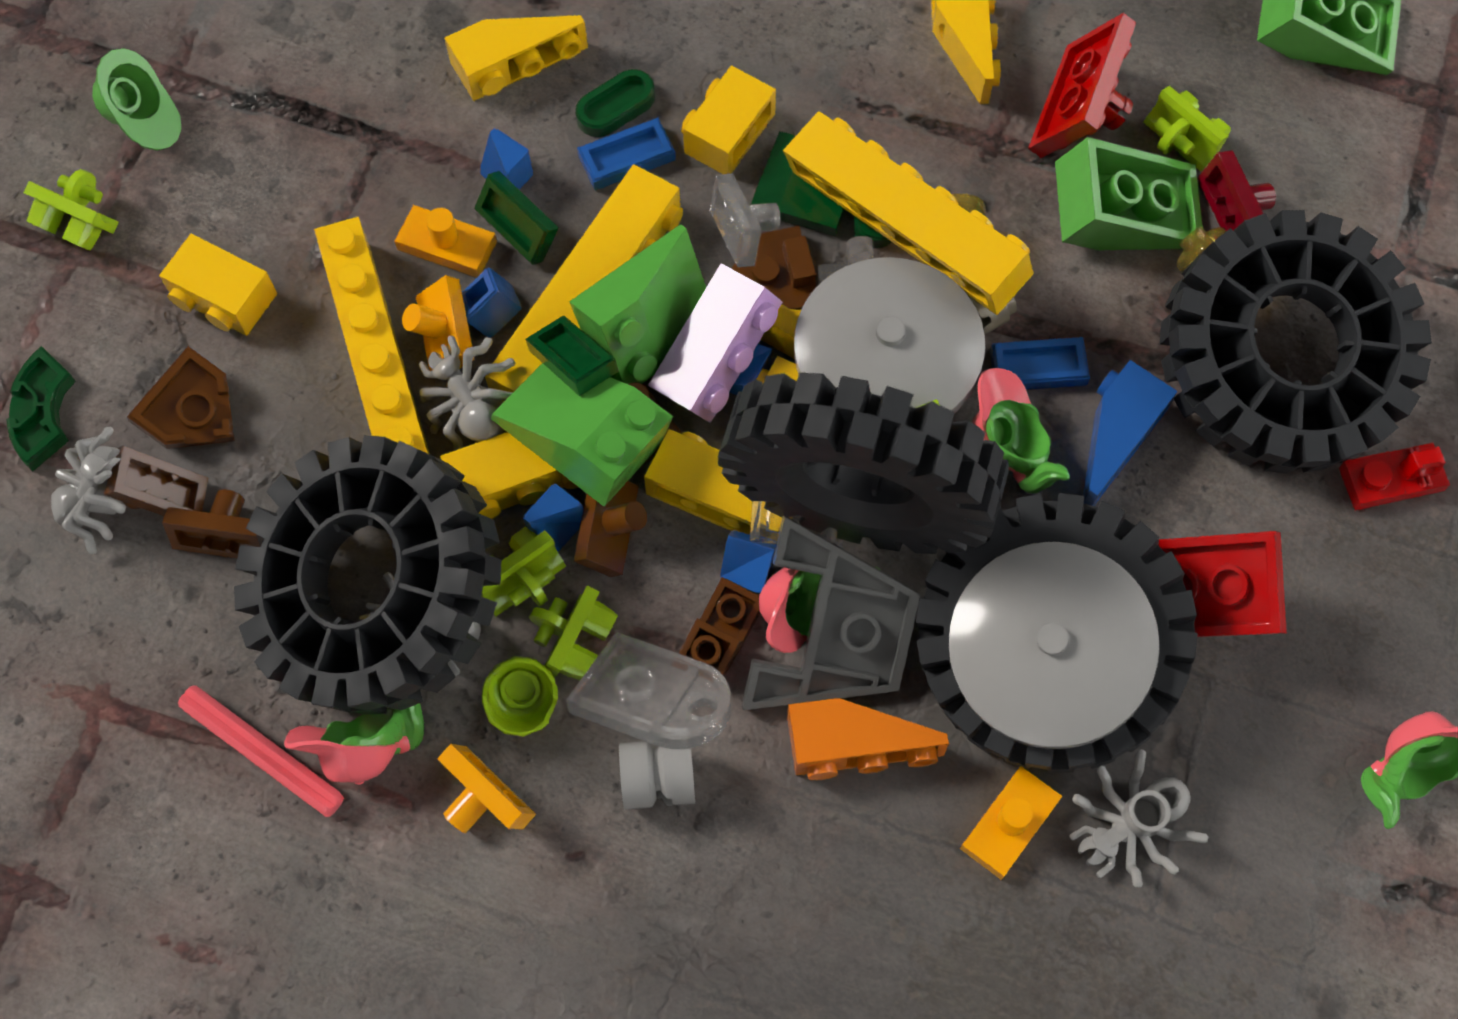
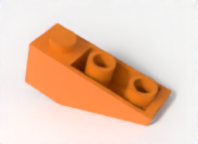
M840 698L788 704L787 720L796 776L807 774L809 780L830 779L838 775V770L858 768V773L861 774L877 773L888 769V763L908 761L909 767L929 766L937 763L938 757L945 755L949 745L948 734Z

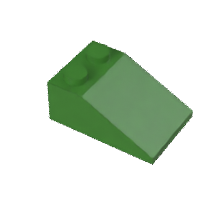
M1263 0L1257 41L1292 59L1387 75L1394 70L1401 0Z
M1090 137L1085 138L1055 161L1063 243L1094 250L1186 249L1203 236L1196 166L1194 164Z
M680 224L569 301L580 329L616 360L619 372L611 376V378L626 384H642L655 375L704 293L706 285L687 229Z
M543 363L491 415V420L604 507L661 445L673 418L671 414L637 388L611 377L579 396Z

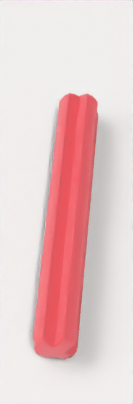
M190 686L180 697L178 705L184 712L323 816L331 817L343 803L344 797L337 789L198 686Z

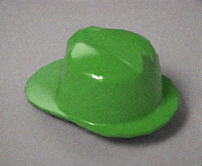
M124 48L111 50L104 55L97 67L96 80L92 92L95 107L101 116L112 124L119 125L133 142L143 148L162 150L172 146L178 140L181 132V118L174 102L162 86L148 61L137 52Z

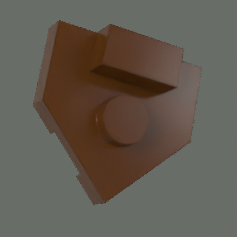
M799 225L755 234L731 268L764 286L783 302L781 305L789 309L802 310L806 300L816 288V272L806 237L802 236Z
M189 346L127 416L130 423L166 449L235 441L226 373Z

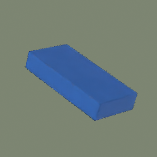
M659 118L577 148L578 157L595 191L622 181L633 164L649 171L676 160L675 150Z
M1083 337L991 344L990 357L992 368H1002L1013 372L1020 378L1026 390L1087 386L1090 380Z

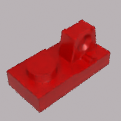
M1433 442L1346 460L1339 467L1355 511L1443 492L1450 486L1443 468L1446 463L1440 447H1435Z

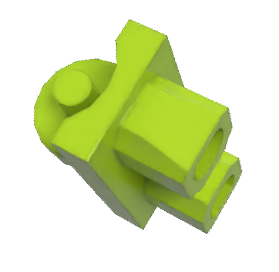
M1168 86L1160 92L1156 105L1146 116L1143 123L1161 137L1157 148L1162 153L1167 154L1175 149L1202 172L1222 148L1229 137L1231 127L1220 118L1208 119L1198 110V99L1187 90L1178 93L1171 86Z
M79 169L70 177L62 174L57 180V186L64 189L63 196L28 181L23 193L35 199L31 205L26 222L55 234L64 214H70L72 217L62 238L90 251L98 240L102 229L114 234L119 223L118 221L86 207L89 202L100 203L103 197V193L96 189V178L91 172Z
M524 527L511 536L508 544L513 553L501 561V584L483 586L481 596L483 598L497 602L494 611L495 617L513 604L518 606L529 597L539 607L548 601L542 588L554 580V575L565 568L566 565L556 550L553 538L545 530L536 535L527 527Z
M586 586L583 593L580 594L567 620L562 615L568 603L557 597L554 598L549 610L535 607L529 616V619L539 627L533 639L536 644L546 647L553 634L559 636L544 665L552 672L554 678L560 672L565 676L584 681L588 677L598 655L575 644L580 631L583 630L604 641L618 617V614L596 600L600 592L589 586Z

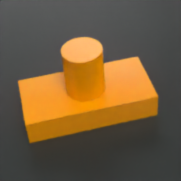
M413 204L394 242L399 251L477 278L482 273L497 243L494 232L454 219L448 209L435 208L428 210Z
M445 275L416 295L417 304H410L405 309L402 316V324L405 330L423 335L427 361L432 352L440 353L444 359L441 344L450 347L447 338L448 336H454L460 348L459 369L463 368V353L465 349L472 347L460 280Z
M450 744L437 758L466 787L443 813L445 818L462 833L466 834L487 809L508 829H524L537 815L467 746Z
M1020 766L967 837L960 850L1002 880L1062 798V795Z

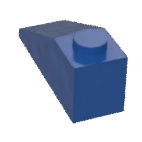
M1129 360L1120 373L1111 370L1096 392L1102 398L1094 417L1083 492L1084 504L1091 506L1097 504L1166 414L1178 392L1131 360Z

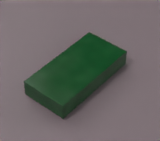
M500 171L489 173L474 209L532 265L543 262L559 227Z
M565 316L558 318L525 339L529 351L579 396L619 372L616 360Z

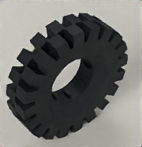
M1281 210L1270 221L1266 213L1244 220L1234 231L1231 228L1193 260L1182 273L1184 277L1173 286L1165 305L1166 308L1171 310V314L1161 322L1159 345L1170 346V353L1161 360L1166 383L1178 381L1182 392L1176 395L1173 400L1184 418L1196 412L1202 419L1203 423L1196 430L1201 437L1213 447L1222 441L1227 442L1231 445L1227 456L1247 466L1261 460L1265 461L1264 471L1287 474L1297 468H1302L1303 473L1326 469L1338 462L1342 463L1381 443L1399 427L1395 423L1408 417L1421 397L1413 392L1412 389L1427 381L1431 359L1419 356L1418 351L1431 344L1432 341L1429 320H1413L1411 312L1425 304L1416 283H1412L1400 288L1394 278L1404 271L1406 267L1391 250L1379 259L1370 252L1378 238L1361 227H1356L1347 235L1341 234L1342 218L1320 212L1310 222H1306L1305 210ZM1293 296V300L1305 299L1325 313L1326 318H1329L1332 322L1339 341L1337 346L1339 359L1335 371H1331L1321 378L1323 384L1308 386L1302 385L1301 381L1289 382L1274 373L1269 368L1270 365L1267 362L1265 363L1259 354L1254 336L1257 334V329L1254 328L1255 319L1259 308L1263 310L1274 301L1272 297Z
M799 372L797 381L785 373L766 376L764 383L755 379L744 385L742 392L739 391L718 454V466L723 467L722 474L730 484L739 485L738 491L751 501L766 502L764 509L780 517H783V514L787 517L799 515V524L818 533L830 527L837 530V539L861 544L862 537H868L876 548L900 552L903 543L914 553L936 554L938 548L948 553L966 551L967 545L977 548L986 543L987 537L991 538L1009 471L1008 460L1003 459L1004 452L996 441L984 440L986 432L969 420L952 422L954 411L933 401L917 408L912 407L911 402L914 394L890 386L885 388L881 396L871 394L869 382L857 378L841 376L838 388H836L823 373Z
M364 435L363 443L347 437L328 443L329 456L312 450L294 463L301 480L285 474H281L266 491L279 506L276 513L256 506L246 529L262 537L263 541L261 547L240 545L235 569L253 574L254 581L234 586L235 610L255 615L240 625L239 629L246 648L262 652L254 663L267 679L282 682L280 690L298 700L312 702V705L364 715L387 714V707L404 710L423 702L420 689L438 693L456 678L447 663L450 660L468 664L481 645V642L468 633L473 622L490 626L497 602L483 598L481 595L483 586L501 584V559L485 554V549L500 542L494 520L479 514L487 506L475 486L462 481L465 475L449 463L404 442H395L387 437ZM370 525L380 530H387L393 540L392 546L396 550V575L392 588L382 605L375 612H371L367 618L354 623V621L337 617L330 603V597L328 596V573L333 557L342 543L357 530Z
M1059 493L1058 501H1042L1041 494L1016 498L1017 506L1003 511L999 506L991 538L987 537L986 543L977 548L967 545L966 551L947 552L941 561L935 559L925 580L927 586L924 598H919L916 620L919 628L917 646L921 666L928 680L927 683L942 711L955 728L958 727L970 742L987 754L993 753L1005 759V762L1018 767L1022 766L1028 770L1031 767L1047 769L1048 773L1073 772V769L1089 766L1093 769L1114 762L1116 757L1128 751L1133 752L1149 740L1161 724L1164 725L1177 706L1189 680V674L1196 655L1198 633H1195L1194 621L1197 613L1192 591L1186 590L1183 583L1184 571L1172 551L1166 554L1158 545L1160 537L1142 521L1134 525L1124 518V510L1104 501H1101L1099 507L1084 504V496ZM1042 542L1072 543L1098 551L1122 566L1142 588L1153 609L1157 622L1159 656L1155 676L1148 694L1136 712L1122 726L1102 739L1086 745L1065 749H1045L1021 744L1003 736L987 725L967 703L959 689L951 666L949 653L950 626L954 610L966 586L983 567L995 558L1008 551L1029 544Z

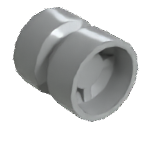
M690 737L664 739L658 748H652L648 741L619 743L620 779L624 810L652 808L657 799H663L667 806L696 804Z

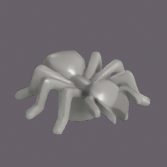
M448 336L447 338L450 347L441 344L444 359L440 353H431L428 358V364L433 371L429 370L425 362H419V367L425 377L448 381V388L420 389L421 401L424 403L433 400L434 397L451 396L450 400L431 409L426 416L432 423L429 428L430 432L437 434L442 426L439 416L452 410L453 414L445 425L443 434L453 443L454 451L463 448L462 439L455 432L457 424L464 436L476 442L504 433V429L491 420V415L502 404V400L505 401L513 392L491 389L480 384L487 374L504 372L515 366V360L508 358L501 363L483 364L478 368L471 380L473 358L485 354L493 343V340L488 337L484 339L480 346L465 349L463 353V374L459 369L460 348L454 336Z
M105 427L98 436L80 439L76 442L74 448L66 450L65 457L74 469H58L55 476L69 482V485L60 486L51 495V509L54 521L62 525L64 530L81 537L89 554H96L97 548L91 532L81 528L83 525L98 530L105 540L113 538L109 527L104 522L89 517V513L114 515L117 512L123 514L126 510V506L121 503L122 501L104 495L107 479L112 476L111 468L121 459L115 458L120 452L118 448L100 446L109 441L114 432L112 427Z
M1142 749L1136 752L1134 769L1129 778L1130 799L1126 803L1113 790L1112 779L1107 769L1102 765L1097 768V774L1102 781V792L1121 812V816L1092 806L1087 798L1079 794H1075L1072 799L1075 804L1083 808L1086 815L1112 822V828L1108 830L1099 827L1095 829L1090 826H1083L1069 835L1071 840H1075L1084 834L1091 835L1083 839L1078 846L1079 853L1095 849L1093 855L1086 861L1087 865H1099L1106 858L1108 859L1107 864L1096 873L1098 878L1103 877L1115 867V855L1118 853L1119 843L1121 841L1127 842L1126 870L1132 877L1134 887H1141L1143 885L1141 871L1136 866V837L1140 838L1150 859L1154 863L1164 866L1172 875L1179 872L1178 866L1170 858L1158 852L1150 838L1151 836L1156 834L1174 842L1193 841L1204 844L1208 841V836L1205 833L1190 830L1174 831L1165 828L1167 824L1180 818L1188 809L1190 792L1182 781L1176 778H1161L1150 784L1144 791L1139 792V783L1144 772L1146 752Z

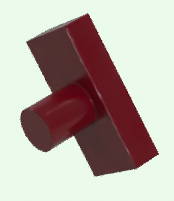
M1233 150L1218 152L1197 178L1223 234L1230 228L1234 231L1244 220L1264 214L1263 210L1272 209L1276 202V192L1270 183L1249 185Z

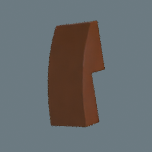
M721 577L701 618H696L674 662L719 685L760 615L759 595Z

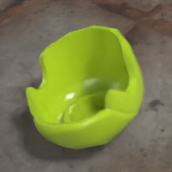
M513 656L496 664L487 675L481 693V701L488 721L504 734L522 737L543 729L549 723L558 700V687L555 684L552 672L535 658Z

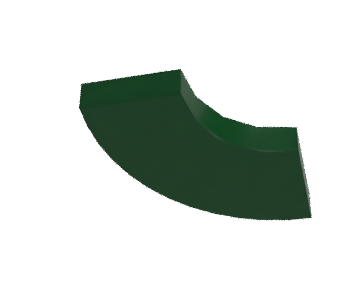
M42 346L24 363L12 384L9 418L6 419L12 445L18 456L32 472L69 441L60 425L59 410L64 395L76 382L72 375Z

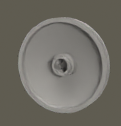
M893 257L867 259L834 272L821 282L806 300L799 314L795 329L794 353L798 375L799 372L823 373L836 388H838L841 376L867 380L871 394L879 396L883 394L887 386L914 394L911 406L915 408L937 399L941 406L954 411L955 414L971 396L978 382L985 354V334L982 321L974 303L967 293L949 276L929 265L909 259Z
M1042 542L1008 551L995 558L974 576L960 596L953 613L949 633V653L953 673L961 693L973 711L987 725L1003 736L1021 744L1045 749H1065L1086 745L1102 739L1122 726L1136 712L1148 694L1155 676L1159 656V634L1154 612L1148 598L1135 579L1122 566L1102 553L1084 546L1064 542Z

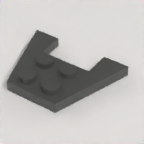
M783 514L773 559L774 566L820 574V580L801 666L795 667L752 658L742 702L743 710L899 691L921 595L913 588Z

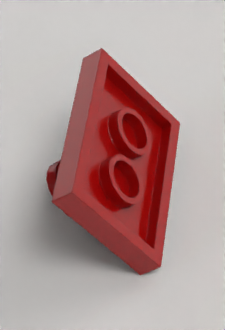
M1125 13L1118 15L1067 45L1028 147L1030 151L1040 158L1058 149H1065L1070 143L1086 135H1093L1102 125L1111 131L1116 130L1126 121L1124 117L1118 114L1120 111L1130 115L1133 109V101L1115 90L1119 81L1117 75L1122 61L1131 49L1130 39L1136 26V22Z
M1265 531L1159 539L1158 545L1166 554L1172 551L1184 571L1183 583L1187 591H1192L1197 613L1194 621L1195 633H1198L1197 637L1287 634L1281 532Z

